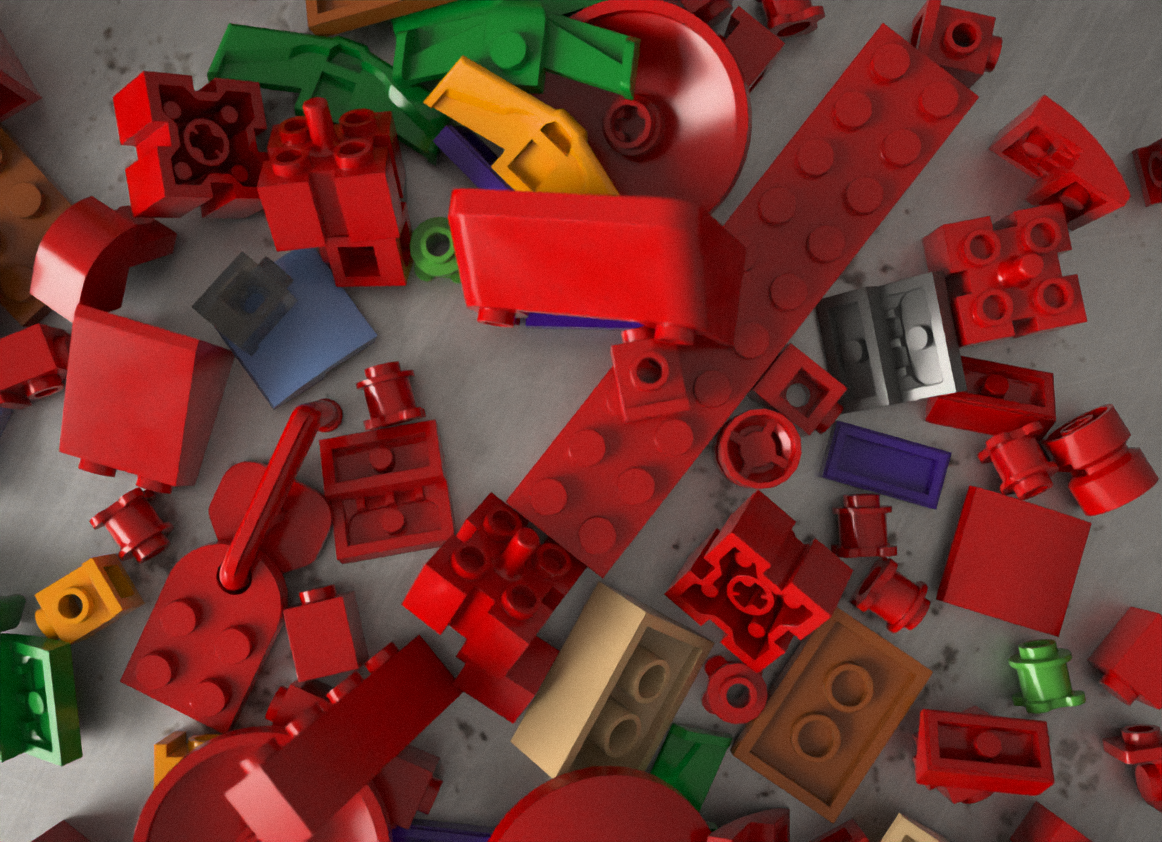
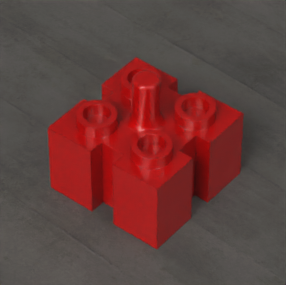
M143 71L113 96L120 144L136 147L138 157L136 162L125 169L133 218H181L200 206L202 218L246 219L263 209L257 184L263 161H268L270 158L268 152H258L256 136L267 130L259 82L214 78L200 90L194 91L192 75Z
M314 97L306 100L303 104L305 116L291 117L280 124L272 126L267 145L270 160L263 161L257 190L277 252L323 247L327 245L328 237L349 235L351 243L400 238L402 222L400 198H404L406 173L392 111L374 112L370 109H355L344 113L339 118V124H333L328 101L322 97Z
M1062 202L1017 210L993 224L991 216L944 224L922 238L928 273L944 271L959 349L989 344L1009 337L1015 339L1057 331L1087 322L1078 274L1062 276L1058 256L1072 250Z
M759 489L730 515L721 531L716 528L690 553L664 593L667 598L700 626L710 619L722 629L725 634L720 643L756 674L787 651L794 635L799 640H802L833 616L854 571L816 538L808 544H803L796 538L792 530L796 521Z
M491 492L465 520L457 535L452 534L426 562L401 605L439 635L448 626L457 631L468 640L461 649V652L501 682L587 566L550 537L541 545L538 534L534 530L526 528L530 521Z

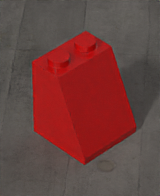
M77 303L73 315L59 452L81 458L78 468L90 473L115 477L118 469L138 475L135 485L154 492L172 494L174 486H195L235 355L229 349Z

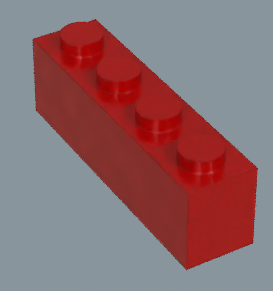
M420 634L401 650L391 641L363 664L371 673L367 678L363 679L356 670L328 692L326 696L333 703V706L327 711H324L316 702L292 721L285 729L293 739L283 747L272 737L239 764L248 776L228 791L225 796L261 842H304L313 836L463 693L462 690L452 685L455 678Z

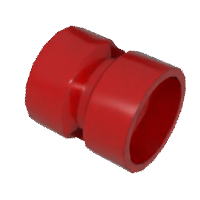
M1113 404L1102 405L1067 421L1046 435L1041 441V445L1051 461L1058 464V472L1071 473L1072 477L1068 482V488L1086 516H1095L1117 509L1146 493L1159 480L1140 447H1128L1126 445L1131 433Z
M769 409L748 410L726 420L715 434L712 444L713 461L719 473L732 484L752 489L774 488L787 481L798 468L802 455L801 438L794 424L781 413Z

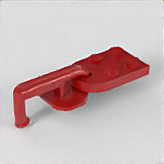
M325 398L300 404L293 410L268 465L249 460L237 463L225 472L208 510L209 518L218 540L189 552L173 567L120 679L121 683L222 734L230 732L235 727L285 621L283 610L288 608V590L283 573L314 562L333 525V509L329 500L318 490L295 478L317 432H332L341 424L343 412L337 402ZM251 584L248 589L241 590L247 585Z

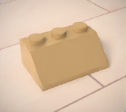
M598 581L510 742L551 778L577 769L593 766H622L645 772L715 643L642 601Z

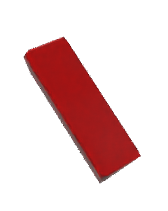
M961 356L967 391L927 399L926 422L995 436L1002 432H1010L1031 422L1040 421L1044 428V432L1036 437L1037 441L1040 442L1056 422L1053 373Z
M922 709L920 712L915 766L916 783L1029 796L1040 795L1055 783L1047 721Z

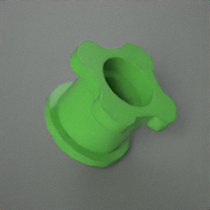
M434 217L420 223L412 233L409 244L410 254L415 262L414 271L418 278L424 282H431L435 278H448L456 284H461L448 218ZM442 241L450 243L447 253L442 256L432 255V249L435 244Z
M1039 639L1021 643L1018 645L1019 653L1010 656L1008 659L1011 668L1017 669L1021 688L1020 692L1012 694L1014 706H1023L1026 708L1027 713L1039 714L1050 712L1053 709L1079 706L1086 703L1084 691L1072 690L1067 662L1072 659L1071 651L1057 648L1055 640Z

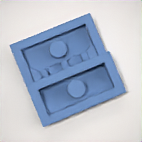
M315 248L292 250L247 279L206 310V316L273 410L322 381L326 372L369 347L377 338V334L343 287H336L333 273L323 262Z

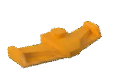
M464 55L461 56L423 101L430 108L437 109L505 149L491 168L515 191L620 196L590 148L587 131L564 108L554 109Z

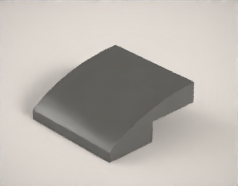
M944 271L929 272L881 286L855 289L822 298L816 305L829 373L847 387V390L837 401L844 407L841 414L967 391Z

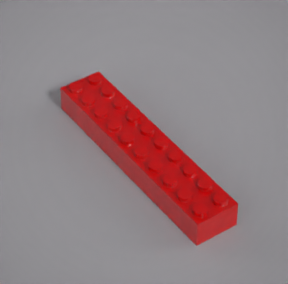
M882 23L723 225L747 248L733 346L720 345L704 335H695L694 345L677 344L690 410L682 414L623 424L612 366L506 500V503L603 579L978 100L979 96L890 27ZM644 360L637 366V375L644 383L651 384L660 379L661 369L655 361Z

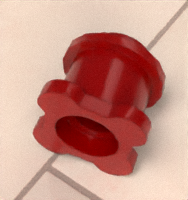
M755 0L762 3L768 30L780 40L809 34L818 28L817 22L825 18L823 6H812L811 0Z
M399 361L383 363L364 369L366 380L356 383L357 390L364 391L370 419L363 421L365 430L382 429L426 417L425 409L416 406L410 378L415 376L414 370L401 371Z
M1040 421L1031 422L1021 428L1010 432H1002L991 437L985 442V449L977 454L981 464L993 463L1003 482L999 487L1001 494L1011 495L1016 493L1019 500H1026L1047 491L1054 485L1050 477L1058 472L1059 466L1054 461H1048L1036 439L1038 435L1044 432Z
M140 487L135 488L121 496L118 501L105 510L97 513L89 521L94 530L106 527L121 549L117 555L121 561L135 558L139 564H142L163 552L171 544L166 536L173 531L174 526L170 521L163 522L150 504L156 498L154 491L147 489L142 491Z
M880 494L843 495V506L832 507V514H838L839 544H831V552L837 554V557L897 556V546L890 545L887 541L886 513L892 512V505H880Z
M879 557L862 583L853 592L849 602L863 612L869 609L887 622L886 628L891 633H896L903 627L912 630L923 620L929 610L931 602L925 598L928 586L923 581L914 583L897 571L898 563L893 559Z
M717 654L712 655L706 660L704 670L708 675L707 689L701 696V702L705 710L717 715L721 720L732 724L748 723L757 718L765 708L768 697L767 685L762 677L763 670L756 674L744 662L727 661L723 656ZM732 685H744V692L740 697L736 699L727 698V691Z

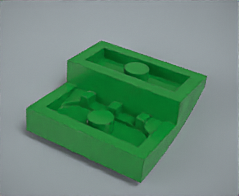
M0 633V762H5L22 753H26L62 767L83 757L71 644L40 636Z

